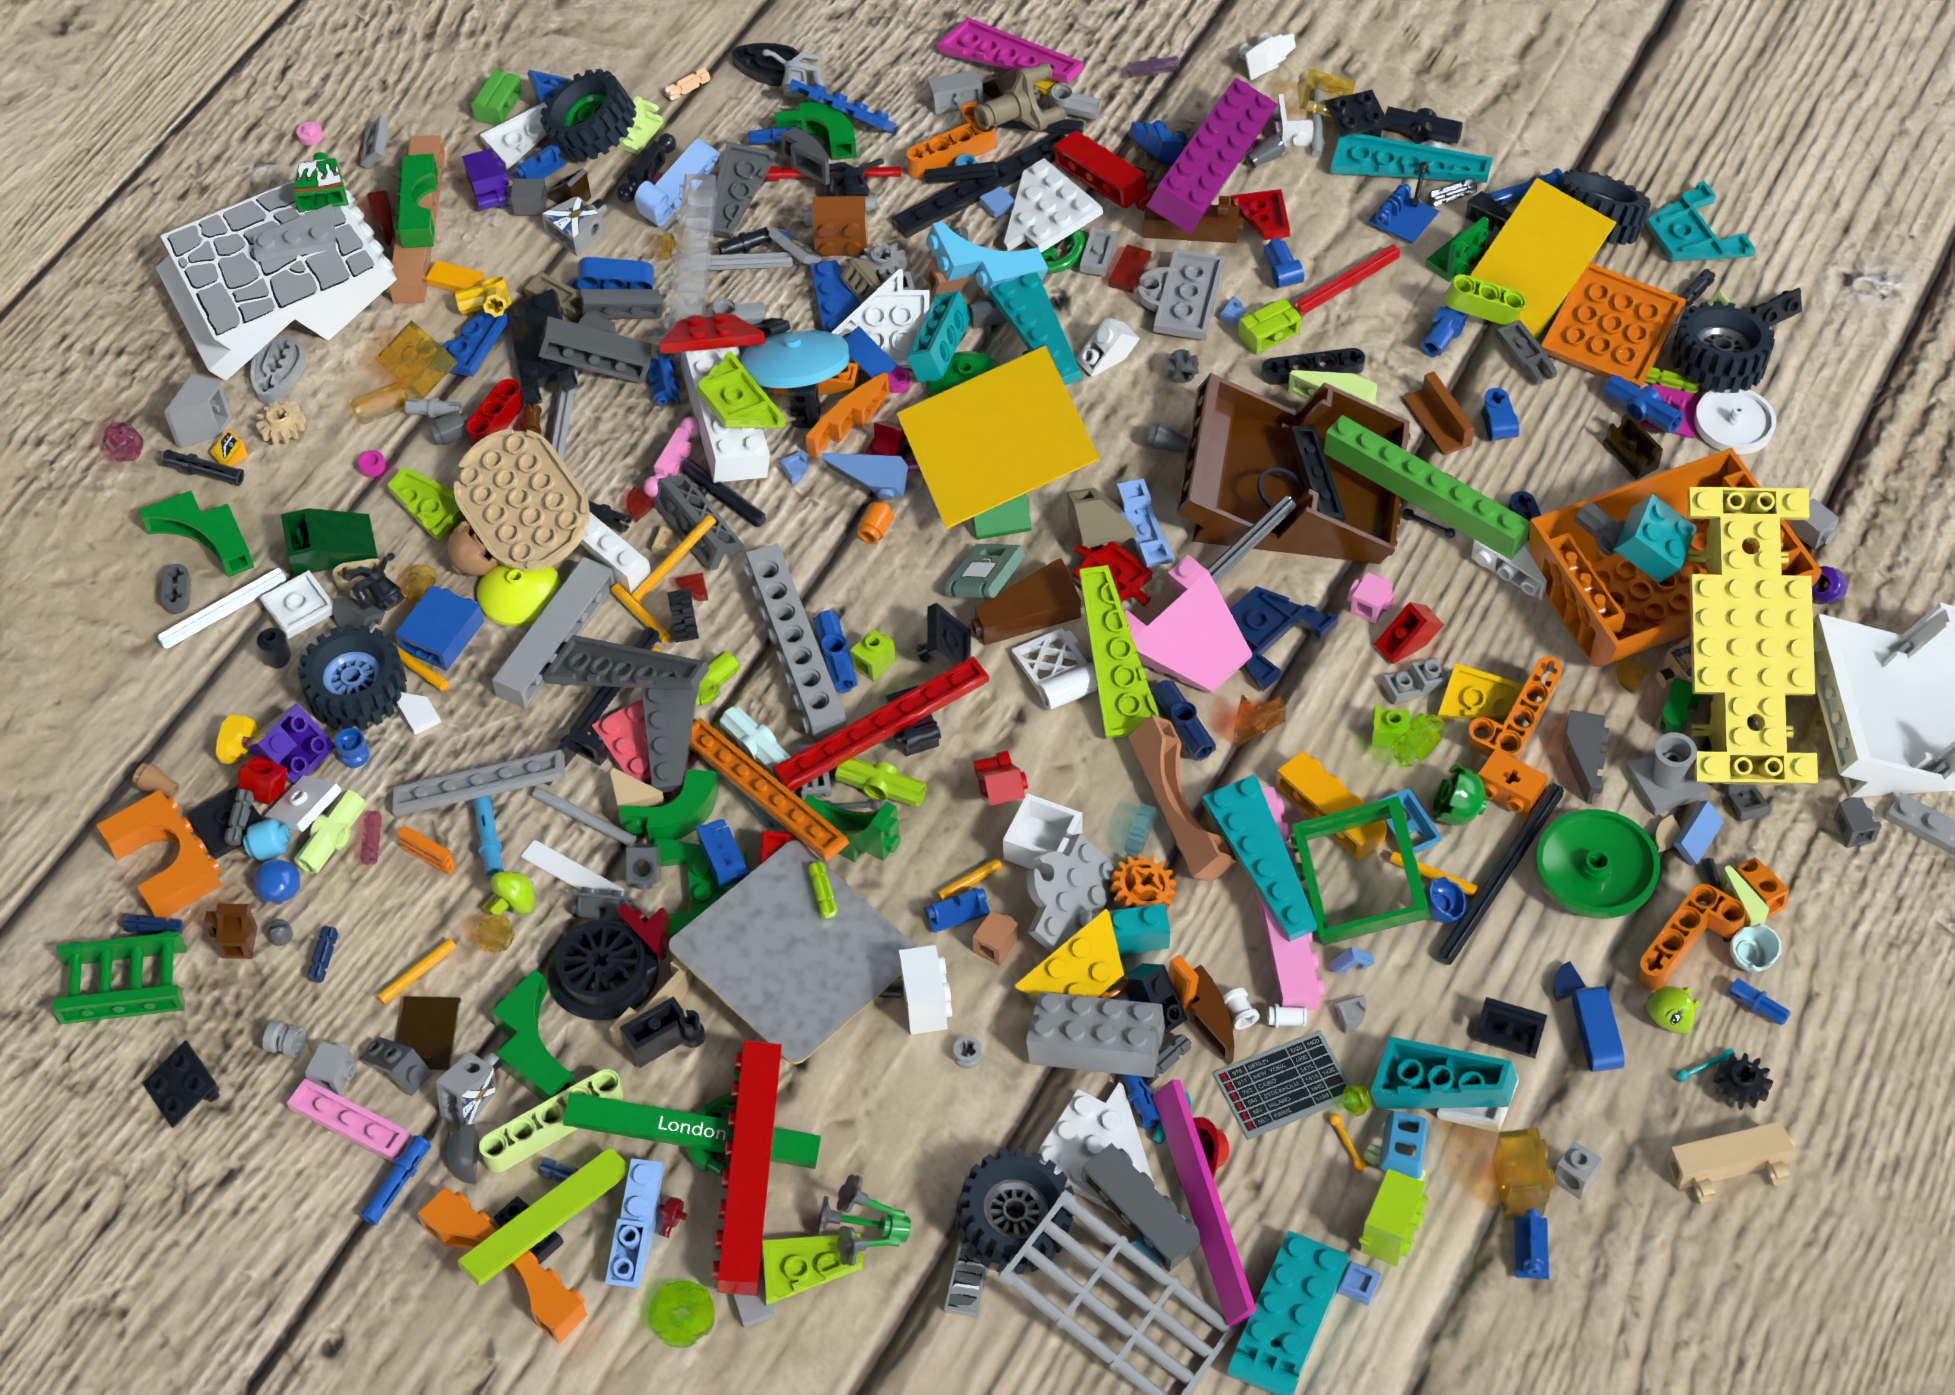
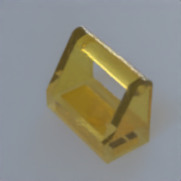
M1308 69L1299 75V108L1331 117L1326 105L1309 101L1310 89L1321 90L1341 97L1353 94L1355 81Z

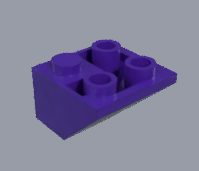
M298 703L266 724L245 745L254 756L259 755L286 767V781L292 785L303 775L307 776L336 747Z

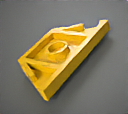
M1107 909L1103 910L1015 984V987L1037 998L1039 992L1096 998L1102 995L1124 976L1110 912Z

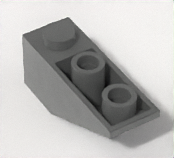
M1570 710L1566 724L1563 752L1586 803L1592 804L1594 793L1600 794L1603 776H1598L1597 773L1598 769L1603 770L1606 752L1601 751V745H1607L1609 728L1604 727L1605 715Z

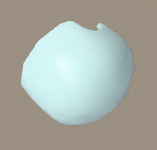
M1759 923L1754 926L1743 927L1736 932L1730 941V955L1738 967L1748 972H1760L1768 969L1781 954V940L1777 933L1765 924Z

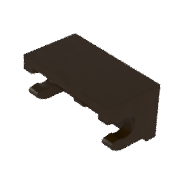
M1630 413L1622 417L1618 428L1614 423H1611L1603 444L1636 480L1659 468L1663 448Z

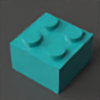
M1651 494L1631 508L1614 550L1660 583L1681 569L1697 526L1654 494Z

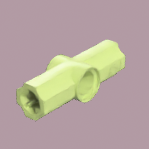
M351 790L343 791L326 815L321 814L315 819L311 827L310 838L294 858L296 865L311 875L314 873L318 874L335 849L340 850L346 845L350 837L351 826L366 807L365 800Z

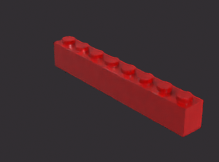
M744 1041L743 1052H736L735 1071L741 1072L740 1081H733L731 1100H737L736 1110H730L728 1129H734L733 1140L727 1139L725 1159H731L730 1169L723 1170L722 1189H728L727 1200L720 1199L718 1219H724L723 1230H717L715 1249L721 1250L720 1261H713L712 1280L718 1281L717 1293L757 1296L782 1044Z

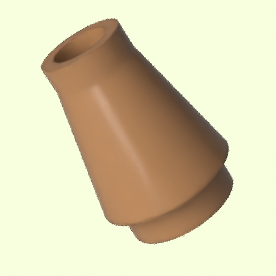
M142 763L133 776V783L137 785L139 790L154 793L160 789L167 798H174L180 787L179 783L173 781L153 763L149 765Z

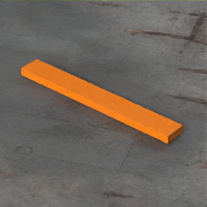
M699 718L693 723L689 748L827 862L849 844L847 837L706 721Z

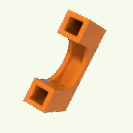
M160 789L98 823L96 826L103 841L117 861L152 842L168 841L180 847L176 860L167 869L137 885L139 893L154 917L166 918L222 885L217 875L221 873L217 862L213 857L207 859L205 853L208 851L200 837L198 836L195 839L192 837L191 833L194 830L185 816L181 819L179 818L177 813L180 810L172 797L166 799Z

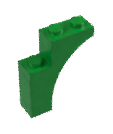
M190 490L138 510L148 535L173 534L187 537L203 544L217 556L228 577L255 567L228 503L201 513Z
M809 794L803 800V802L847 837L849 844L837 854L853 862L857 860L861 853H868L884 861L890 852L894 853L900 844L901 837L899 836L897 806L887 801L881 808L875 811L856 812L830 805Z
M534 969L528 976L522 977L506 997L498 1000L491 1013L495 1026L511 1038L504 1041L496 1053L502 1062L500 1068L545 1102L575 1085L573 1074L552 1057L539 1037V1014L548 990L544 976Z

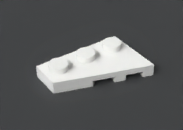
M545 102L480 134L482 143L488 149H492L495 157H500L502 165L507 170L547 135L540 122V118L543 117L541 110L547 107Z

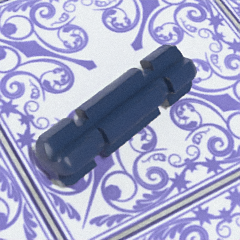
M127 914L123 921L124 930L132 933H137L140 930L142 934L154 935L164 931L180 932L182 935L184 929L182 920L174 918L166 921L164 917L142 915L139 918V915Z
M323 926L320 930L319 938L321 939L316 943L311 959L313 964L309 965L306 974L311 982L321 983L324 981L326 975L324 969H327L334 950L332 945L336 943L338 937L335 927Z
M548 1157L542 1159L538 1168L541 1176L549 1179L555 1177L554 1181L560 1183L580 1170L561 1162L556 1164V1160Z

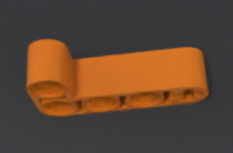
M977 102L965 103L961 107V126L911 146L907 150V173L911 178L924 179L926 169L954 166L956 158L962 154H970L976 157L994 149L996 146V126L982 130L974 117V109H977L976 106L981 104Z
M1551 656L1538 660L1503 725L1485 717L1474 719L1468 729L1467 740L1469 746L1487 757H1490L1493 751L1497 749L1518 760L1559 685L1562 673V665L1559 660ZM1547 671L1552 672L1548 675L1545 684L1542 683L1543 674H1546ZM1531 694H1536L1540 696L1542 700L1539 702H1532L1527 698V696ZM1522 718L1525 719L1529 723V725L1525 727L1517 726L1514 723V721L1516 719ZM1483 730L1489 736L1480 739L1474 735V732ZM1510 743L1516 749L1508 752L1503 750L1501 745Z
M1696 885L1642 956L1639 967L1640 984L1648 990L1662 988L1706 928L1723 937L1732 938L1737 931L1744 927L1746 915L1744 905L1711 885ZM1704 901L1709 905H1700L1697 902ZM1725 917H1733L1736 920L1729 921ZM1681 924H1690L1693 927L1685 928ZM1672 946L1675 947L1676 950H1667L1664 947Z

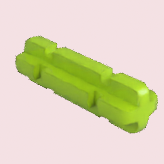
M1652 367L1647 375L1646 382L1656 384V382H1659L1662 386L1677 390L1683 388L1685 392L1696 394L1700 383L1698 382L1694 385L1689 382L1688 378L1682 377L1679 373L1668 370L1660 372V368Z
M823 862L811 863L808 873L813 881L811 884L817 904L820 905V915L823 919L833 918L837 914V906L832 899L834 896L829 878L825 874L827 873L825 864Z

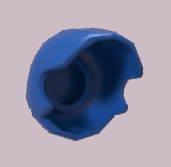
M284 860L266 861L259 866L253 878V893L262 903L272 901L280 905L283 901L294 897L300 888L299 871L292 863Z
M1444 876L1432 879L1425 886L1424 891L1432 920L1440 923H1450L1463 916L1466 907L1465 893L1457 883Z

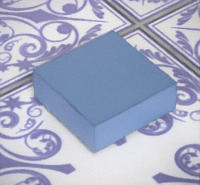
M1001 186L980 196V204L994 218L1014 207L1015 200Z
M1350 1261L1337 1293L1368 1306L1380 1280L1381 1273Z

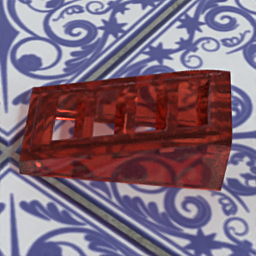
M386 190L367 193L370 211L387 246H390L393 239L392 208Z

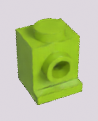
M1375 705L1371 745L1407 748L1408 737H1414L1415 719H1409L1410 710L1383 709L1381 705Z

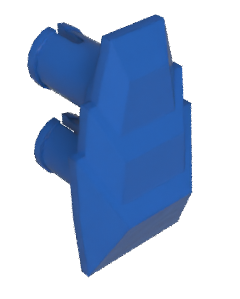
M1156 120L1152 124L1133 121L1128 134L1138 144V147L1147 153V156L1171 167L1180 156L1183 147L1187 144L1185 142L1188 141L1184 132L1177 131L1173 134L1168 131L1166 124L1162 120Z

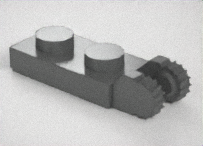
M1520 320L1496 329L1495 336L1522 370H1526L1528 379L1534 385L1542 383L1543 379L1536 367L1538 365L1541 366L1542 372L1548 379L1556 377V368L1548 358V354Z

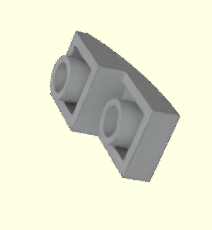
M1437 658L1412 663L1409 671L1385 675L1381 685L1393 705L1431 693L1448 684L1450 679Z

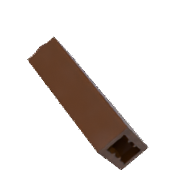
M1062 558L1001 591L995 598H989L974 607L975 619L971 620L975 636L980 635L984 646L1081 618V599Z

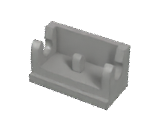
M976 70L927 79L928 87L931 91L930 100L936 115L961 110V107L967 102H977L981 105L984 103L983 85Z

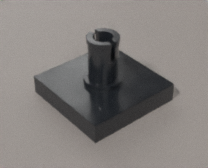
M937 602L928 606L927 642L916 646L918 658L922 662H927L929 659L934 658L948 670L971 657V630Z

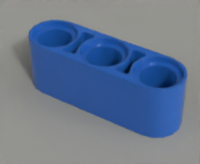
M585 257L578 263L577 287L580 290L653 289L654 267L648 262Z
M1605 986L1573 989V1010L1590 1072L1623 1069L1625 1064L1624 1051L1607 988Z

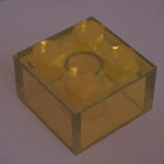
M412 320L374 358L389 374L419 399H424L458 363L438 342Z
M1538 1128L1498 1133L1492 1165L1505 1220L1514 1219V1216L1523 1217L1526 1214V1210L1530 1208L1538 1209L1539 1214L1543 1216L1547 1203L1551 1202L1550 1190L1555 1188V1178L1553 1170L1547 1169L1545 1161L1548 1158L1547 1144L1545 1139L1540 1140Z

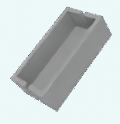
M1039 992L1033 1013L1034 1019L1031 1020L1026 1039L1030 1064L1154 1078L1159 1056L1158 1050H1160L1165 1030L1162 1004Z

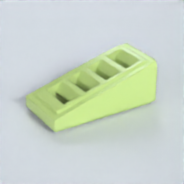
M1730 865L1726 866L1723 870L1720 884L1725 894L1744 905L1746 911L1744 927L1754 926L1759 923L1764 924L1769 907Z

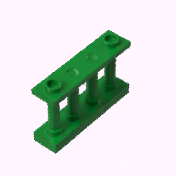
M164 931L154 935L84 943L71 942L66 945H57L56 951L64 966H69L67 996L53 999V1011L60 1024L185 1010L183 994L178 984L173 985L174 954L187 952V946L180 932ZM161 955L160 985L142 988L143 957ZM130 959L129 989L111 992L112 961ZM100 962L98 992L96 994L80 995L82 964Z

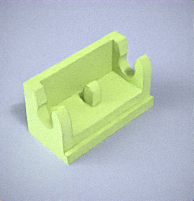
M639 96L633 100L636 106L635 111L637 112L636 117L632 118L635 122L633 128H627L629 134L626 138L621 137L619 139L620 144L617 146V148L637 155L663 124L661 116L650 112V110L657 112L659 107L651 102L642 100Z

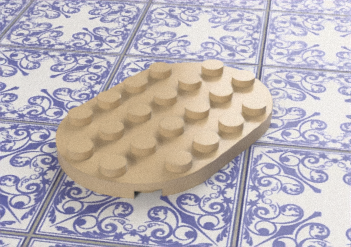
M506 429L481 439L465 454L458 466L460 471L457 481H454L455 500L486 549L499 563L508 568L522 571L541 570L560 562L577 547L586 532L589 522L590 510L588 499L580 484L548 440L530 430L524 432Z

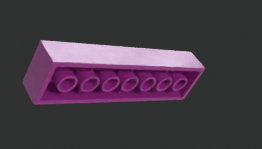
M1235 77L1162 179L1147 207L1191 235L1269 121L1278 104L1268 96L1252 88L1248 83Z

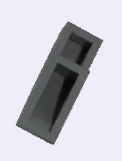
M797 127L781 133L782 157L791 161V168L822 184H830L829 159L827 153L817 140Z

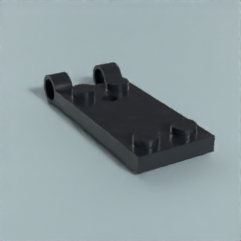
M552 288L507 308L506 312L522 384L520 392L525 404H530L532 407V404L538 405L542 403L539 387L557 379L564 392L577 388L578 381L573 365L546 358L541 361L542 357H539L541 335L547 317L550 316L563 320L556 291Z

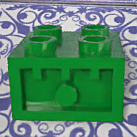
M1484 216L1464 233L1459 232L1426 259L1425 267L1448 282H1451L1457 275H1463L1471 264L1480 261L1485 254L1489 219Z

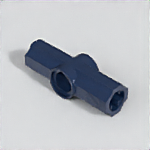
M1166 679L1159 682L1151 690L1154 701L1166 719L1172 722L1179 739L1193 760L1201 761L1208 758L1216 750V744L1198 719L1196 707L1186 701L1174 681Z

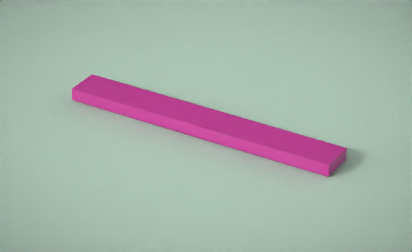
M1172 1079L1156 1092L1153 1098L1194 1224L1199 1230L1200 1243L1227 1326H1237L1257 1310L1181 1081Z

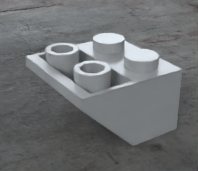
M193 373L181 385L179 392L172 402L168 403L164 411L175 443L181 449L219 437L232 419L221 383Z

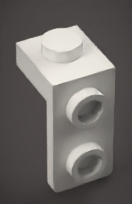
M1278 94V106L1273 112V118L1278 119L1275 122V134L1281 138L1285 147L1312 146L1313 120L1287 121L1284 95Z

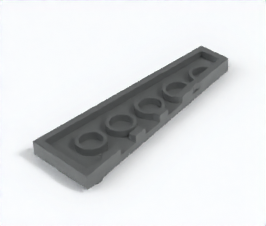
M572 635L542 676L547 684H560L562 686L583 685L695 690L709 671V667L702 660Z

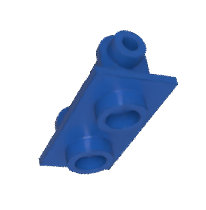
M549 144L545 149L537 153L538 158L532 156L526 161L517 164V168L514 169V173L511 176L514 179H544L565 166L567 162L558 156L561 153L560 148L556 144L553 146Z
M657 350L658 359H652L648 369L650 382L653 384L651 388L654 401L658 405L664 406L669 400L674 399L679 405L681 402L678 392L681 391V388L674 374L677 371L676 366L670 357L666 358L664 354H661L660 350Z
M974 887L972 891L938 903L931 902L929 906L923 908L933 933L990 913L985 901L987 899L985 890Z
M1530 1208L1526 1210V1214L1523 1217L1514 1216L1515 1278L1549 1280L1547 1218H1543L1539 1214L1538 1209Z

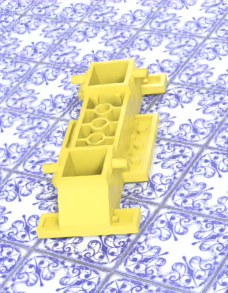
M1689 487L1687 489L1688 519H1710L1709 527L1706 529L1707 544L1704 551L1688 550L1686 555L1688 557L1686 559L1687 563H1704L1707 574H1692L1689 576L1692 694H1713L1714 698L1711 702L1709 724H1691L1690 730H1693L1690 732L1691 737L1709 736L1712 745V752L1697 751V756L1694 760V783L1815 785L1818 783L1817 753H1787L1786 737L1793 738L1794 732L1791 731L1794 730L1793 725L1786 726L1785 695L1812 696L1815 694L1811 576L1782 575L1781 564H1788L1789 558L1786 557L1789 554L1788 552H1781L1780 520H1807L1810 518L1809 488ZM1747 542L1751 544L1754 554L1745 553L1742 543ZM1748 717L1757 720L1759 724L1758 731H1752L1748 727Z

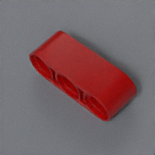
M504 379L498 382L466 423V430L471 447L492 433L506 430L522 410L523 399L517 381L514 379Z

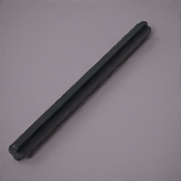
M1555 783L1548 786L1438 951L1437 959L1439 962L1445 965L1453 963L1563 797L1564 789Z

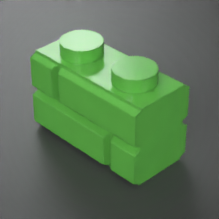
M494 69L489 78L483 80L478 95H474L471 99L470 106L473 109L476 121L486 124L489 122L490 125L494 126L504 123L523 93L520 77L511 73L505 74L503 71Z

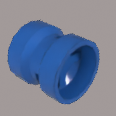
M346 728L336 735L335 746L343 765L349 768H358L367 762L369 751L360 730Z

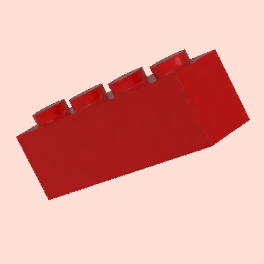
M1075 130L1054 144L1057 166L1123 209L1128 208L1141 197L1147 195L1146 174L1127 163L1123 158H1119L1107 148L1097 144L1090 137Z

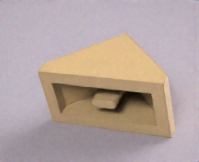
M612 768L610 771L619 811L621 805L659 807L665 805L662 791L615 768Z

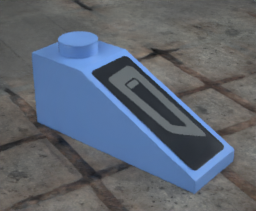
M822 453L821 458L830 469L879 498L892 500L894 497L904 496L908 466L901 456Z

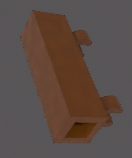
M1219 196V204L1211 205L1190 235L1148 208L1147 204L1149 201H1146L1144 238L1237 243L1238 233H1243L1244 217H1239V206H1229L1230 196Z

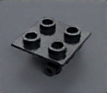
M1373 90L1324 101L1341 137L1367 132V135L1381 137L1382 128L1389 127V122Z
M187 1040L142 1083L172 1128H175L202 1099L214 1102L220 1096L217 1083Z

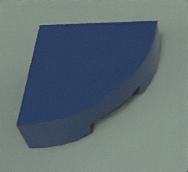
M1571 961L1563 964L1555 975L1553 994L1557 1002L1572 996L1573 989L1585 988L1586 986Z

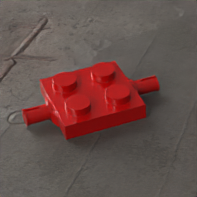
M1114 541L1095 551L1082 546L1081 543L1075 547L1074 552L1085 559L1083 564L1072 572V579L1081 585L1079 569L1108 565L1121 603L1129 598H1134L1144 607L1150 602L1151 597L1140 588L1152 579V571Z

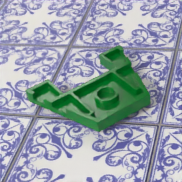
M654 838V844H660V867L688 865L691 910L669 913V943L674 935L739 882L720 889L699 844ZM740 852L747 866L746 853Z

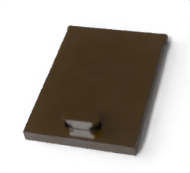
M404 996L397 1043L413 1048L430 1070H449L461 998Z

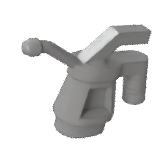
M767 49L763 51V55L772 56L784 65L785 72L781 83L783 95L794 98L805 97L804 94L789 89V85L792 79L807 85L806 74H811L813 82L824 86L821 67L800 62L802 60L817 62L818 54L801 52L792 60L786 61L773 51Z

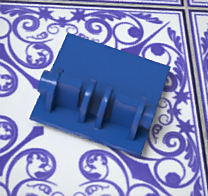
M1405 183L1399 185L1368 220V223L1413 244L1438 215L1439 210L1420 201L1418 207H1413L1411 187Z

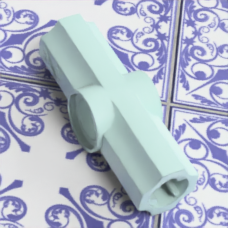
M732 706L726 710L720 719V726L738 743L742 752L753 761L756 760L770 775L777 779L772 767L791 756L777 744L773 733L764 724L758 726L740 707L734 708Z

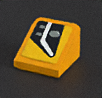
M231 429L224 433L210 451V454L218 463L230 467L248 457L243 442Z

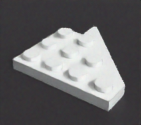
M1043 158L1025 169L1022 173L1004 240L1005 249L1010 251L1027 241L1034 248L1038 247L1041 253L1103 214L1102 206Z
M898 269L831 333L845 340L859 325L897 364L896 367L912 369L906 355L930 308L929 290H903V269ZM850 356L849 363H856V364H858V363Z
M1118 1083L1106 1103L1078 1089L1037 1152L1041 1154L1040 1163L1045 1165L1050 1159L1056 1164L1054 1170L1056 1175L1062 1171L1067 1176L1065 1187L1072 1186L1073 1192L1109 1211L1111 1210L1081 1179L1082 1167L1110 1143L1118 1150L1120 1148L1125 1150L1132 1159V1165L1140 1173L1145 1172L1153 1181L1128 1098L1121 1083Z

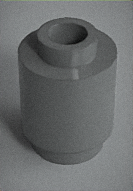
M457 410L434 420L435 423L429 425L437 445L443 443L447 445L468 436L466 423L469 419L466 413L460 415Z

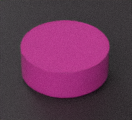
M895 367L888 374L889 391L891 393H902L909 388L910 375L906 369Z
M366 451L357 459L359 472L365 477H376L385 470L386 463L384 457L378 451Z

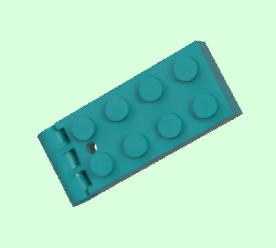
M1288 1230L1255 1304L1257 1311L1250 1315L1238 1342L1237 1349L1231 1359L1227 1375L1273 1395H1294L1297 1384L1346 1272L1350 1255Z

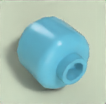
M274 818L250 825L247 829V834L243 837L248 855L255 857L259 861H266L285 854L288 849V842L291 841L288 827L285 824L281 825Z

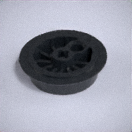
M613 920L589 921L570 931L554 952L548 968L549 988L557 1003L567 1012L577 1017L588 1020L617 1018L622 1016L629 1007L633 1010L636 1009L651 994L658 978V958L627 925ZM601 941L600 947H596L594 942ZM585 946H590L592 950L589 951L588 949H586V948H584V947H585ZM632 955L636 956V959H625ZM568 966L576 967L568 971ZM626 969H632L634 971L631 975H629ZM582 977L577 984H573L571 982L572 980ZM616 978H620L623 980L618 985H614V982H610L611 980ZM591 981L594 982L592 991L584 990ZM603 985L604 991L600 992V986Z

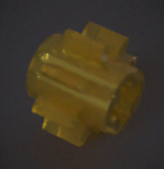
M497 914L495 918L490 917L489 919L485 918L482 920L476 932V938L482 944V950L494 955L496 951H505L510 947L515 932L511 929L512 926L508 925L509 919Z

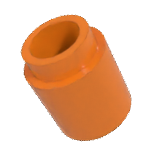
M872 502L868 505L858 524L857 532L858 537L864 542L876 544L886 533L894 518L891 508L886 503Z

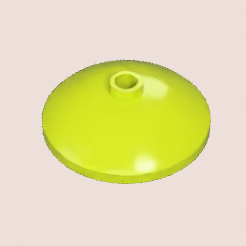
M500 563L491 572L481 577L477 587V599L482 612L492 621L505 626H526L536 622L542 608L550 603L555 591L561 586V581L557 571L552 566L536 571H522L508 568Z

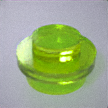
M1353 1084L1345 1087L1342 1096L1345 1109L1354 1116L1365 1114L1366 1110L1371 1106V1098L1366 1088L1362 1085L1356 1086Z

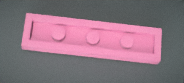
M306 1078L287 1101L290 1110L391 1162L394 1161L410 1138L407 1130Z

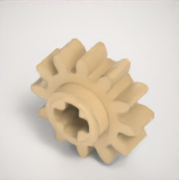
M275 401L274 407H263L265 414H257L259 422L256 426L259 434H262L264 441L272 438L274 445L279 440H283L285 444H288L289 438H299L297 431H305L304 423L306 419L304 413L300 411L298 404L290 407L289 401H285L283 405H279Z

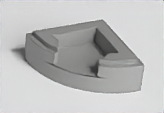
M1364 995L1335 1003L1334 1009L1345 1034L1355 1030L1364 1019L1366 1011Z

